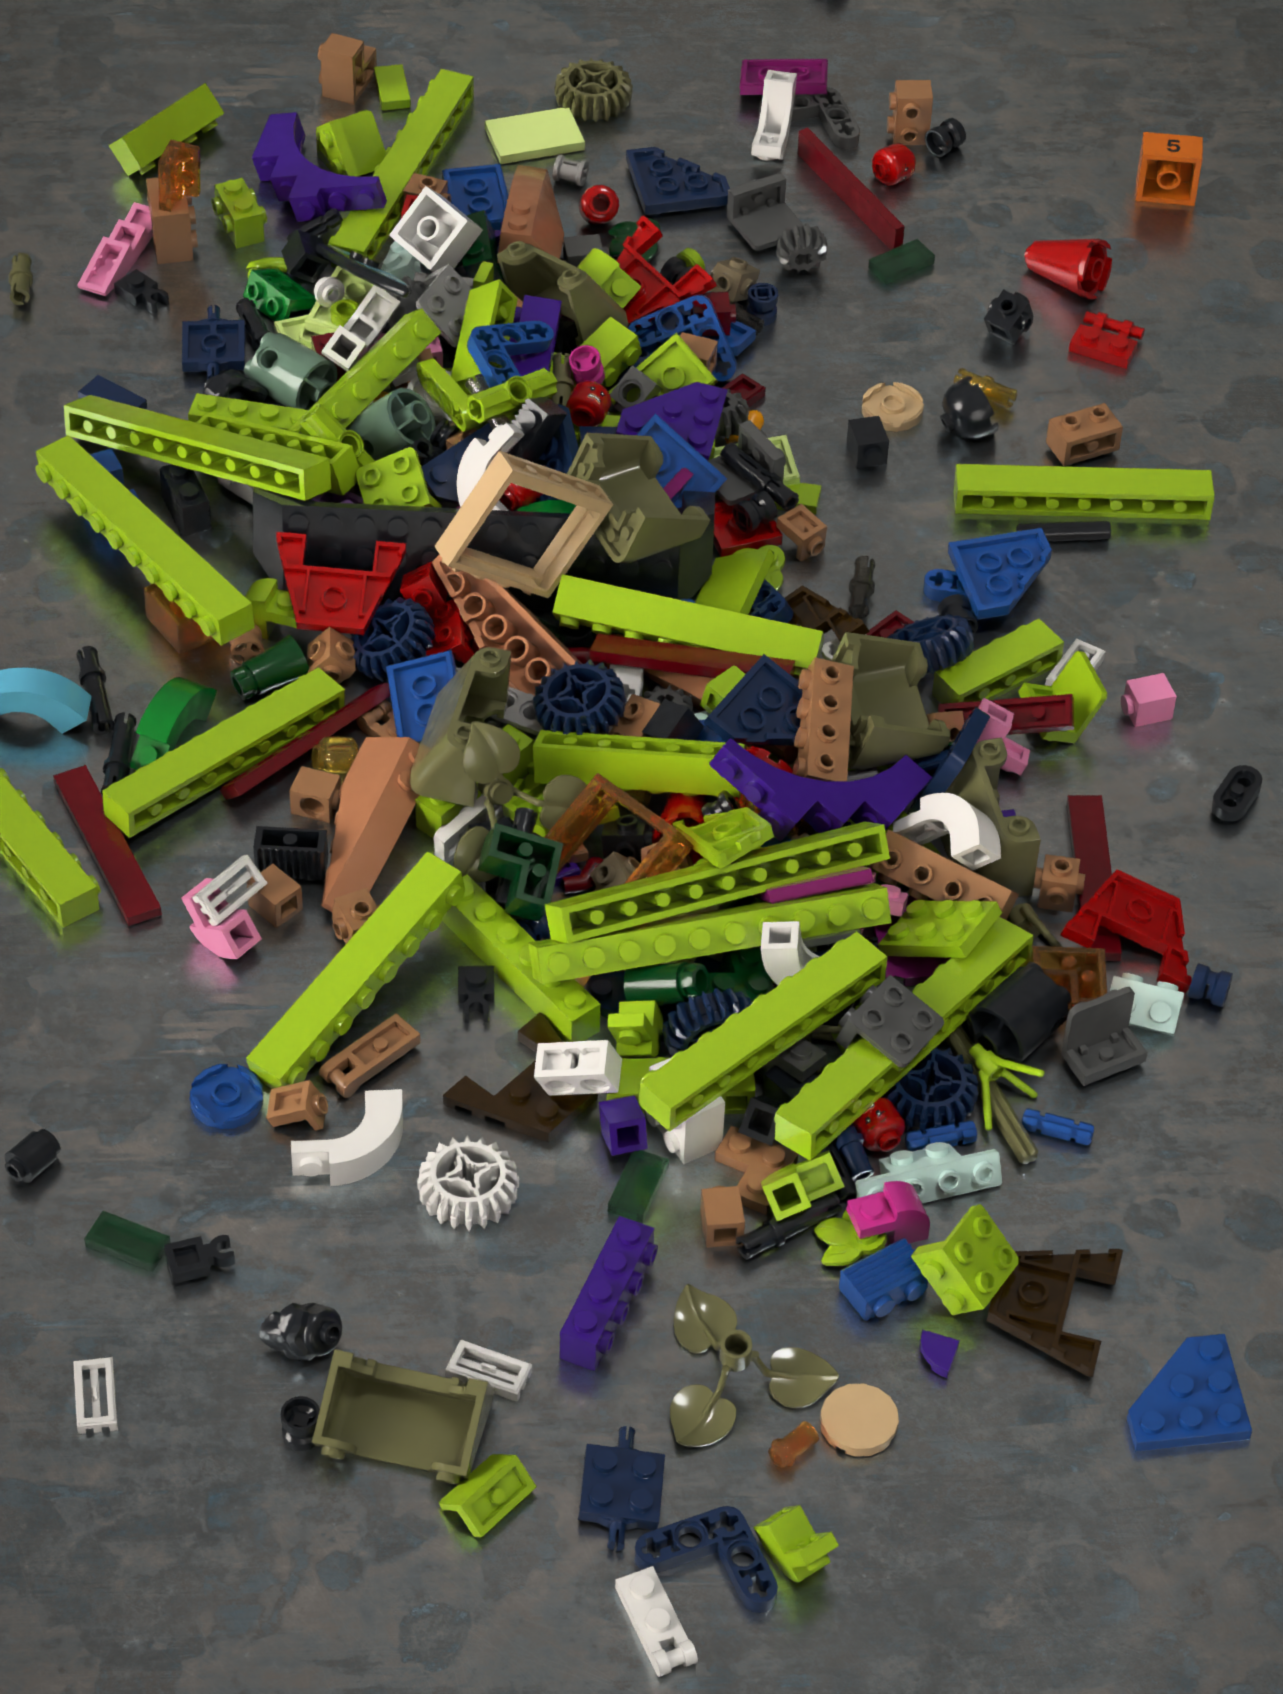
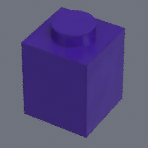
M635 1095L599 1102L601 1134L612 1156L648 1149L645 1115Z

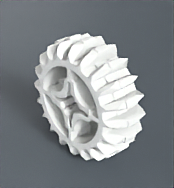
M467 1135L464 1142L458 1143L452 1137L450 1146L439 1143L436 1152H428L426 1162H422L419 1169L417 1187L422 1205L426 1206L429 1216L437 1215L440 1224L448 1220L451 1221L453 1229L459 1224H465L468 1231H470L473 1224H479L485 1229L487 1220L498 1223L501 1214H509L511 1204H514L517 1199L519 1176H517L515 1161L510 1160L507 1150L499 1151L497 1142L487 1146L483 1137L478 1142H471Z

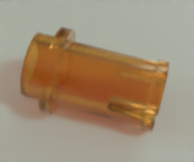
M803 1421L784 1438H777L772 1441L771 1448L768 1450L769 1456L778 1467H791L796 1463V1458L819 1441V1435L810 1423Z

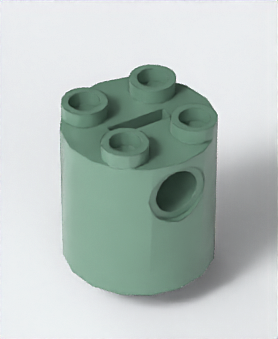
M267 332L262 337L260 347L257 349L253 359L246 363L244 375L268 390L269 394L267 397L286 407L309 410L336 383L337 367L333 361L289 336L281 333L273 334L272 332Z
M398 388L367 406L346 427V430L355 431L361 436L364 450L376 461L398 452L404 446L412 445L419 438L429 440L436 424L428 403L418 393L408 388Z

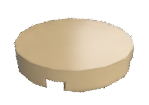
M894 382L893 386H885V383H879L869 388L863 395L861 412L864 418L879 416L885 431L899 432L909 430L916 426L923 418V398L917 390L906 384Z
M864 1383L847 1384L835 1389L825 1399L820 1414L821 1432L827 1442L835 1449L839 1447L846 1450L845 1454L855 1457L872 1456L884 1451L896 1435L899 1424L898 1409L891 1397L877 1387Z

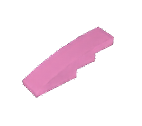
M134 202L125 220H118L110 237L103 236L78 283V288L107 296L114 289V283L127 274L153 236L149 206Z

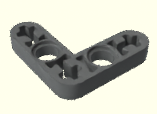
M827 87V94L795 95L794 105H804L805 107L793 106L791 122L819 117L836 147L850 150L858 146L860 137L859 126L836 89ZM762 101L760 102L759 118L761 113ZM831 117H840L843 119L836 120L832 119Z

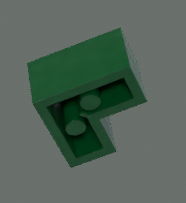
M482 210L466 215L483 231L456 267L463 265L468 277L474 278L483 261L494 263V281L503 279L500 264L497 263L498 248L495 231L485 211Z
M498 823L494 824L484 839L478 870L511 880L504 912L539 922L546 913L544 904L551 903L563 843Z
M761 946L725 952L718 972L708 973L710 975V990L707 994L712 993L716 988L720 992L731 988L734 993L742 991L744 996L750 997L753 1002L759 995H766L774 989L772 979L763 965Z

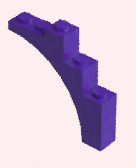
M298 113L269 115L252 155V160L260 181L272 182L278 201H290L297 222L312 221L319 216L324 217L325 213L333 208H336L338 211H353L385 207L387 199L379 176H348L319 168L302 155L306 135Z
M731 738L709 763L721 777L725 778L761 810L758 815L771 824L773 835L780 842L801 819L806 821L818 833L841 828L849 818L855 824L861 822L884 824L886 831L932 778L907 755L891 768L864 779L826 782L804 778L778 769L757 758Z

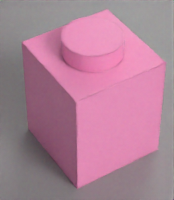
M1160 673L1127 680L1124 695L1121 696V707L1123 713L1129 715L1134 726L1138 727L1173 719L1177 696L1165 674Z

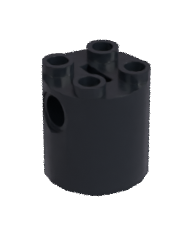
M1029 962L1025 967L1017 968L968 1013L967 1026L975 1044L980 1043L986 1051L991 1050L1002 1059L1021 1063L1067 1020L1068 1004L1071 1003L1072 998L1068 990L1062 986H1057L1049 976L1044 974L1043 969L1038 964Z

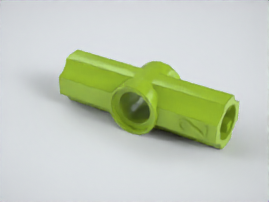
M545 368L524 376H513L503 384L469 396L467 398L466 411L471 420H475L479 424L502 415L510 416L521 409L522 404H526L525 399L550 398L557 393L556 384L558 381L553 372H549Z
M321 403L314 405L300 419V424L311 436L352 445L359 468L375 461L364 450L361 436L355 431L346 430Z

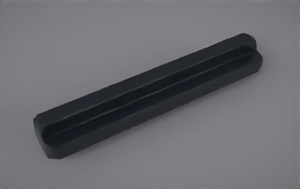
M1107 520L1018 524L1016 527V532L1042 528L1048 542L1108 540L1111 537V524Z

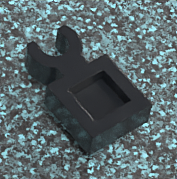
M137 269L114 283L116 294L135 306L143 302L146 304V309L151 313L158 312L157 302H161L166 306L169 305L168 293L158 289L156 281Z
M458 966V1003H464L463 1020L465 1023H469L470 1014L474 1011L481 1012L483 1014V1021L489 1022V1003H494V966Z
M229 1235L217 1236L209 1244L204 1245L201 1236L165 1244L164 1253L173 1284L210 1275L211 1265L222 1268L234 1265L235 1256L233 1251L219 1252L231 1248Z

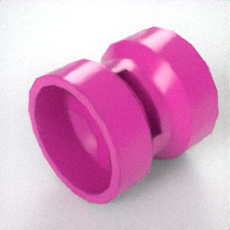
M583 345L571 352L569 364L573 371L576 385L584 381L602 384L605 379V371L598 350L593 346Z

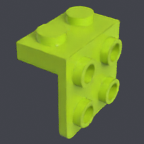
M369 110L342 119L339 118L317 127L321 143L329 160L331 172L359 177L374 172L376 165H380L384 159L386 151L373 113Z
M412 447L405 448L364 465L356 471L364 504L442 508L441 504L428 492L418 454Z
M1076 651L1052 686L1024 682L1018 691L1021 698L1072 694L1074 697V730L1040 732L1039 734L1042 739L1074 744L1107 699V691L1089 658L1083 651Z
M981 1204L970 1207L945 1241L918 1246L911 1255L921 1270L922 1275L928 1280L944 1306L952 1315L984 1309L1019 1262L1017 1254Z

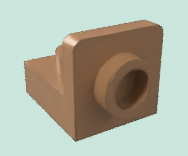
M803 504L777 518L776 527L797 545L796 558L802 562L810 556L818 555L825 547L827 526Z
M310 1080L274 1088L270 1092L266 1119L273 1127L307 1120L315 1131L321 1130L324 1127L325 1115L328 1112V1102L325 1095L320 1093Z

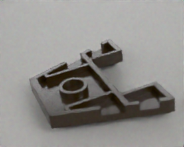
M803 585L785 597L794 612L788 624L820 630L824 634L832 629L840 642L845 632L863 635L870 632L861 619L853 618L846 610L831 605L827 599Z
M540 1012L518 1030V1041L535 1053H537L538 1043L563 1042L546 1017ZM535 1060L496 1095H492L469 1077L464 1076L443 1094V1104L452 1109L460 1106L471 1110L472 1116L484 1120L487 1117H491L505 1122L506 1128L550 1142L598 1099V1093L549 1096L534 1078Z
M1090 1249L1076 1250L1075 1254L1054 1255L1053 1250L1015 1251L1019 1259L1018 1265L992 1298L987 1321L1082 1374L1093 1377L1101 1341L1063 1332L1062 1330L1075 1278L1081 1277L1115 1285L1123 1250L1109 1249L1108 1253L1091 1254Z

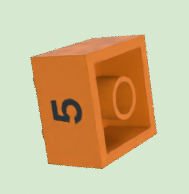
M1143 132L1136 178V201L1195 206L1202 165L1203 137Z

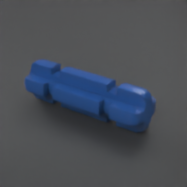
M1027 1108L1023 1114L1021 1123L1028 1131L1036 1132V1129H1039L1043 1135L1070 1141V1138L1076 1139L1075 1143L1090 1145L1092 1142L1094 1125L1080 1121L1079 1124H1075L1074 1119L1046 1113L1043 1116L1040 1115L1041 1111Z
M971 1120L959 1122L958 1127H955L954 1124L943 1125L938 1128H927L925 1133L917 1130L905 1134V1145L907 1150L911 1152L924 1149L927 1145L936 1142L949 1143L951 1146L958 1145L957 1141H961V1144H966L977 1140V1128Z

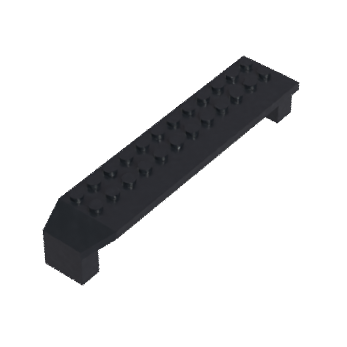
M254 487L253 554L269 578L277 579L278 589L288 591L276 542V532L307 535L304 565L363 571L373 570L376 541L406 543V554L381 602H386L388 598L394 602L398 597L405 600L400 592L403 575L433 561L439 555L435 545L460 508L316 502L312 499L304 501ZM683 491L682 507L677 508L681 515L689 506H700L704 510L710 522L700 538L631 563H617L611 559L596 535L593 534L565 575L678 600L691 599L712 575L715 492ZM492 510L467 547L534 568L570 514ZM559 584L549 598L533 593L527 595L520 589L511 586L507 589L527 609L553 610ZM448 592L446 602L453 599Z

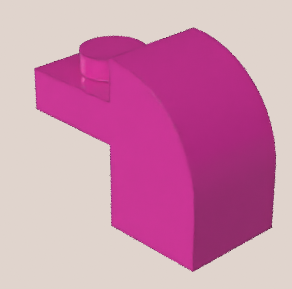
M885 1182L883 1192L847 1201L846 1210L859 1239L886 1233L891 1244L903 1238H906L910 1244L926 1240L929 1237L930 1220L916 1189L907 1182Z

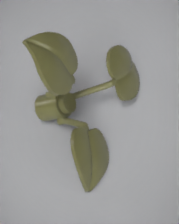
M478 721L471 723L469 738L463 752V769L471 780L477 782L478 790L487 798L484 801V806L488 810L491 829L497 823L493 806L506 804L511 800L512 796H517L533 805L543 807L539 817L540 822L545 828L554 832L573 830L590 817L595 809L597 798L585 782L572 775L557 776L544 788V800L536 799L518 790L503 776V773L515 770L519 764L520 749L517 742L499 727ZM475 826L462 836L457 845L453 860V867L461 871L462 877L468 874L476 883L489 881L497 877L496 875L478 870L484 839L489 833L483 826Z
M687 1284L681 1292L674 1312V1333L676 1339L684 1349L694 1354H701L711 1346L716 1351L720 1350V1361L723 1367L714 1393L707 1386L693 1384L683 1387L674 1396L670 1406V1420L675 1440L680 1445L704 1447L714 1444L727 1436L736 1420V1407L731 1401L720 1396L723 1393L730 1371H742L749 1366L750 1362H754L765 1377L772 1378L769 1384L772 1397L781 1405L794 1409L805 1408L817 1402L838 1381L839 1374L823 1358L797 1347H787L775 1351L770 1360L771 1370L768 1369L759 1358V1352L752 1351L750 1336L744 1331L736 1330V1313L726 1301L715 1295L703 1292L690 1284Z

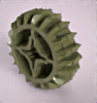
M592 58L589 61L579 59L578 64L569 63L568 67L561 69V73L557 75L555 81L554 95L556 96L558 108L569 107L574 119L583 118L584 122L588 119L595 122L599 119L608 121L609 117L618 118L619 113H624L626 107L630 106L633 85L631 84L629 73L623 71L622 66H615L613 61L606 63L603 61V58L599 61H593Z

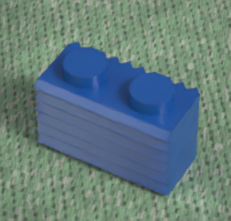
M906 1238L840 1271L839 1289L864 1321H868L871 1317L874 1318L875 1316L883 1317L890 1313L896 1304L899 1305L907 1299L909 1301L916 1300L926 1291L928 1280L922 1275L921 1270L912 1259L911 1255L915 1249H912L911 1244L907 1242Z

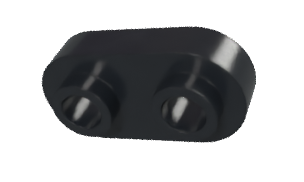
M1239 765L1232 768L1214 793L1212 801L1213 813L1225 821L1241 819L1260 793L1262 784L1261 773L1247 765Z

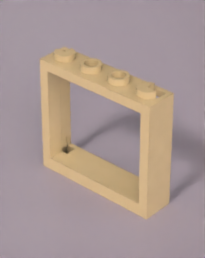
M499 451L436 543L435 548L442 557V563L451 567L454 572L461 570L470 573L479 580L486 578L495 581L504 588L511 586L520 589L527 595L533 593L549 598L560 583L562 574L565 575L612 508L613 503L600 485ZM510 483L577 505L534 568L467 547Z

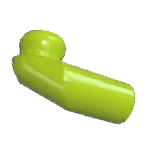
M264 257L249 262L246 267V271H248L247 278H249L251 270L278 268L283 273H287L288 270L284 258Z

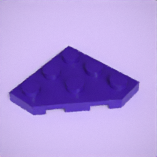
M695 382L622 410L615 434L636 435L656 413L709 461L728 390Z

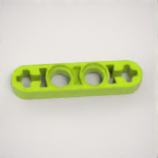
M434 358L418 362L416 364V372L421 386L462 432L480 427L477 421L471 420L466 411L467 398L469 396Z

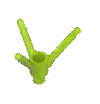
M980 1043L975 1044L969 1050V1054L976 1060L975 1066L980 1070L978 1075L982 1089L985 1130L990 1131L992 1130V1111L989 1082L1003 1077L1032 1098H1036L1038 1093L1007 1069L1038 1077H1043L1045 1072L1035 1067L1002 1059L991 1050L986 1051Z

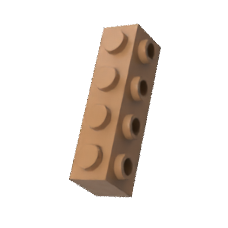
M815 657L809 667L801 671L798 688L802 689V698L798 703L796 712L797 718L801 720L794 742L795 747L799 748L798 757L794 762L792 774L826 782L847 781L854 666Z
M888 829L886 838L890 859L870 865V868L879 872L877 879L893 886L900 882L910 887L907 893L918 900L927 901L930 897L935 901H997L1002 911L1000 917L1007 920L1019 896L1018 893Z

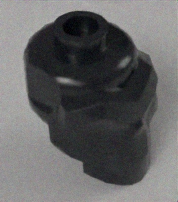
M233 369L209 378L203 388V394L258 403H262L269 394L268 390L262 385L246 378L242 373Z
M314 1302L303 1305L292 1303L281 1310V1313L274 1311L269 1315L259 1329V1336L266 1345L277 1351H284L286 1357L291 1360L310 1361L315 1356L328 1354L335 1349L342 1335V1321L338 1312L331 1307Z

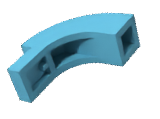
M8 668L0 670V716L10 712L34 714L46 720L62 734L87 721L92 696L75 682L59 674L36 668Z

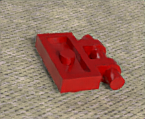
M1086 311L1083 323L1092 325V327L1083 324L1079 325L1070 341L1069 352L1127 369L1137 351L1138 341L1132 340L1130 337L1142 340L1145 328L1135 326L1134 322L1126 319L1122 322L1108 318L1106 313L1098 312V314ZM1104 329H1105V330L1112 331V332H1115V333H1119V334L1116 335V334H1113V333H1109V332L1104 331Z

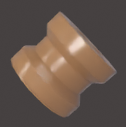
M255 625L254 629L229 641L231 644V658L236 663L242 664L264 652L261 642L262 632L257 625Z

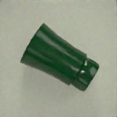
M287 635L274 646L243 662L242 666L233 669L230 672V679L240 698L246 700L297 680L300 676L308 673L309 666L298 643L292 636Z
M660 963L626 969L624 975V993L627 1001L655 1000L658 1006L688 1002L689 996L695 998L700 996L702 991L707 994L710 990V975L706 971L705 965L701 963Z

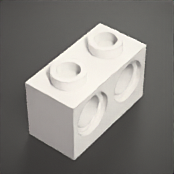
M608 1040L538 1043L534 1078L549 1096L618 1093L622 1058Z

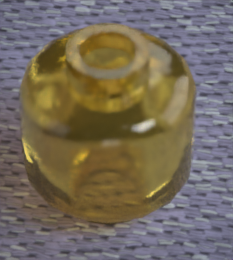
M326 736L322 738L319 744L313 747L311 757L312 768L340 775L341 781H344L359 751L356 741L351 737Z

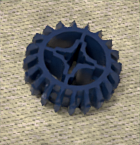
M398 597L394 602L388 598L384 605H379L365 634H351L352 637L350 639L354 642L352 646L355 650L353 658L359 672H362L372 680L378 678L384 682L388 679L386 666L427 656L426 651L433 648L432 640L435 639L436 635L434 632L435 625L426 609L411 598L404 600L401 597Z
M937 615L932 618L926 617L920 621L916 620L912 624H905L902 629H896L893 634L887 637L920 643L923 655L928 663L926 673L931 674L938 670L943 671L944 668L949 666H955L957 662L964 661L975 648L971 626H969L967 619L958 615Z
M577 659L575 664L567 666L563 662L562 669L560 670L551 668L550 677H541V685L535 687V697H533L536 720L542 726V729L552 732L563 731V734L566 735L570 732H576L577 735H582L583 733L608 734L609 726H618L619 718L624 716V706H626V695L620 678L617 677L613 669H607L603 662L595 666L591 659L585 664H581Z
M716 988L712 993L706 994L702 991L698 997L689 996L687 1003L677 1004V1011L668 1013L669 1020L663 1023V1040L670 1057L679 1051L688 1049L704 1033L714 1031L724 1024L730 1015L740 1013L752 1004L750 997H745L742 991L734 993L731 988L723 992Z
M936 1047L882 1097L887 1098L893 1103L903 1118L907 1131L912 1127H917L921 1130V1133H924L927 1128H938L943 1125L952 1124L958 1125L959 1122H964L967 1116H971V1113L974 1111L975 1102L978 1099L977 1075L973 1074L972 1064H964L963 1054L953 1057L951 1048L940 1051ZM928 1085H931L930 1092L926 1093Z

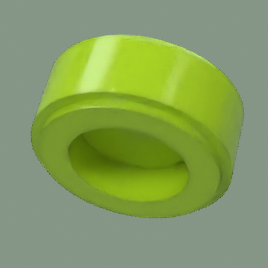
M686 248L677 254L676 257L685 261L687 267H694L698 264L705 270L704 261L696 250Z
M349 299L335 302L330 309L332 323L338 327L340 325L343 327L360 304Z

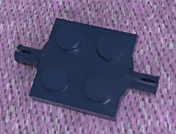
M210 305L207 308L208 319L182 321V371H207L208 380L220 374V371H228L230 369L244 370L245 320L220 318V307L215 305V312L213 313V306Z
M627 1426L619 1428L618 1446L609 1447L587 1444L584 1457L578 1520L596 1522L610 1528L607 1547L613 1551L616 1537V1551H621L625 1548V1530L635 1528L656 1530L658 1529L660 1519L665 1454L633 1449L636 1431L634 1428L629 1427L626 1440Z

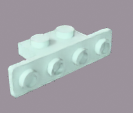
M936 1142L927 1145L926 1149L912 1152L907 1150L896 1151L890 1157L879 1159L880 1173L882 1175L860 1179L855 1183L857 1198L883 1192L885 1182H907L914 1186L921 1202L927 1203L1000 1186L1002 1184L1000 1155L996 1149H990L961 1156L949 1143Z

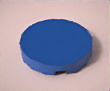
M217 1064L203 1070L195 1077L191 1084L190 1108L198 1120L210 1127L233 1129L245 1125L258 1115L263 1105L262 1083L254 1072L244 1066L237 1065V1068L228 1067V1064Z

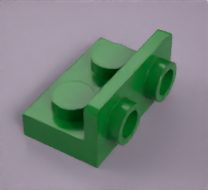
M278 268L251 270L243 293V298H249V301L252 299L256 308L274 322L289 319L291 312L312 309L316 302L315 296Z

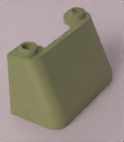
M522 241L511 243L507 249L497 254L505 285L521 301L524 300V295L562 301L561 314L573 319L579 335L575 338L577 347L591 336L610 316L626 328L628 327L626 311L585 271Z
M586 433L567 474L600 485L613 503L612 508L594 534L614 562L631 563L696 540L704 534L710 522L704 510L700 506H689L681 515L655 478L663 464V455L651 436Z
M845 632L831 661L854 666L848 768L867 770L895 764L905 755L914 760L940 754L944 748H947L950 742V730L942 720L935 719L929 725L917 687L921 677L925 676L928 667L927 659L923 655L920 643Z
M492 647L480 649L438 693L411 769L410 786L416 794L474 807L478 796L477 782L471 780L466 775L463 769V752L473 721L484 722L487 717L497 714V718H504L508 706L511 651Z
M1002 737L983 740L975 745L963 768L945 793L961 797L986 814L998 831L1001 859L973 871L1018 893V897L1029 896L1033 893L1041 839L1035 824L1030 819L1023 816L1003 817L999 806L1000 795L997 787L1000 767L1005 764L1007 759V750ZM950 834L941 836L940 838L948 859L966 867L951 857Z
M334 1349L312 1439L314 1445L322 1447L321 1455L344 1460L345 1453L434 1472L437 1473L436 1480L459 1485L461 1478H469L494 1397L495 1389L489 1382L469 1378L466 1383H463L457 1377H452L451 1379L386 1365L369 1358L367 1361L354 1357V1353Z

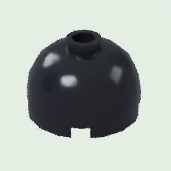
M966 376L950 386L944 394L942 402L944 414L940 416V419L948 432L954 430L960 438L979 440L997 432L999 426L998 422L992 425L990 417L995 414L978 384L971 386L970 382L973 378Z

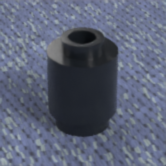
M40 1129L38 1132L32 1131L5 1154V1169L14 1180L30 1183L56 1161L57 1154L61 1151L60 1144L55 1136L46 1129Z

